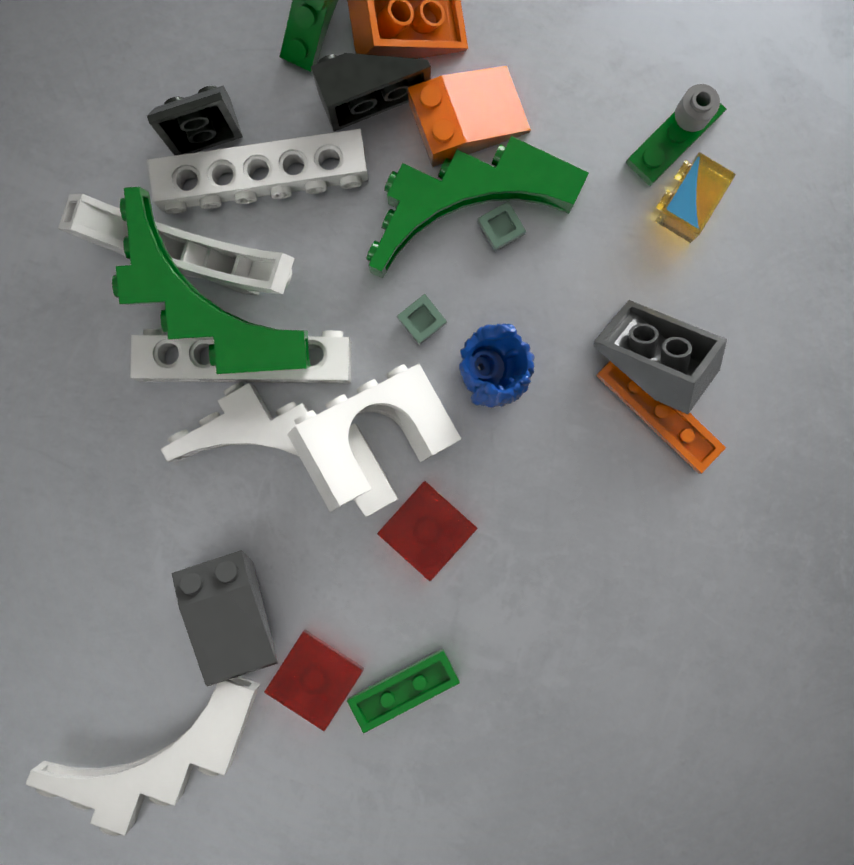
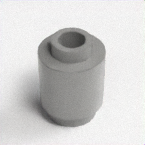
M696 84L690 87L675 109V119L678 125L690 132L700 131L706 127L720 106V98L717 91L706 84Z

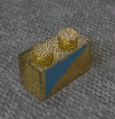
M700 152L691 162L685 159L674 176V179L679 181L673 192L667 189L655 207L660 210L655 222L691 243L702 232L736 174Z

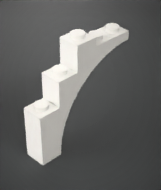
M69 194L58 229L125 256L123 241L124 237L128 236L127 221L122 219L120 208L85 194ZM155 222L165 249L183 275L204 278L237 292L251 295H259L260 292L283 294L291 281V268L295 258L287 254L229 244Z
M239 382L224 390L225 397L218 400L224 414L220 415L219 412H215L199 421L201 427L190 433L185 429L168 438L170 444L161 448L167 462H178L201 451L227 445H261L279 448L299 456L287 434L296 426L294 420L309 412V410L303 403L296 405L295 402H291L276 411L278 417L273 419L256 387L250 383L244 385L243 382ZM354 423L349 428V446L372 488L355 498L354 501L365 517L399 498L358 425Z
M239 676L217 683L208 705L195 723L176 741L153 755L128 764L105 768L68 767L43 761L30 771L26 785L36 788V792L46 797L59 796L70 800L71 805L76 808L95 809L90 824L100 827V830L105 834L112 836L121 834L125 836L136 822L145 795L149 796V800L157 805H176L184 794L193 765L198 766V770L206 775L218 776L219 774H226L232 765L260 684Z

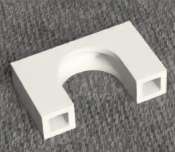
M403 364L386 374L387 380L378 384L373 379L356 389L357 395L347 399L345 394L328 402L326 404L327 410L317 415L314 410H311L294 420L296 426L287 435L330 512L372 489L349 446V428L356 415L376 412L390 417L404 432L420 463L461 440L459 433L420 364L409 369Z

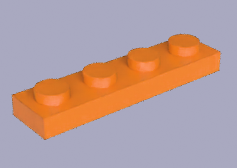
M611 361L596 374L613 393L698 474H702L726 449L691 413H683L654 400Z

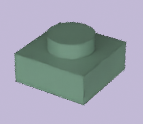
M509 201L482 215L477 220L494 252L524 236L526 233Z
M425 294L397 315L399 321L419 345L447 324L446 319Z

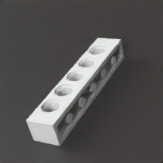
M361 129L147 159L153 203L161 211H165L168 214L183 213L187 211L186 207L200 206L203 209L218 208L222 206L221 202L228 201L248 204L255 202L257 197L269 195L274 199L290 197L292 192L306 190V193L317 194L326 191L327 187L341 185V188L351 189L361 186L362 182L369 181ZM327 158L339 160L338 166L332 170H326L321 167L323 161ZM293 163L304 165L302 172L297 175L288 174L287 169ZM267 168L269 172L264 179H252L255 170ZM222 174H233L229 184L223 186L217 184ZM197 178V185L192 190H183V184L187 179Z
M144 329L143 335H131L130 378L140 382L351 383V340L349 337H343L342 331L333 330L322 331V337L308 336L309 350L320 348L323 350L324 356L318 365L310 366L307 369L216 374V366H211L210 363L202 365L200 361L202 350L209 347L210 344H214L213 337L168 339V335H165V332L161 329ZM171 347H177L179 350L178 359L173 364H167L165 361L166 351Z

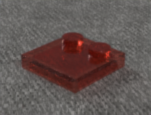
M424 481L377 534L426 579L431 581L478 528Z
M304 630L264 693L325 732L362 674L364 667L307 630Z

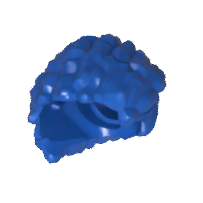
M505 323L485 325L480 327L466 340L464 348L460 350L463 360L459 364V370L467 389L472 392L471 402L473 404L490 408L503 407L518 400L528 390V386L531 383L530 378L534 373L533 361L535 356L530 352V345L523 342L521 336L517 334L514 325Z

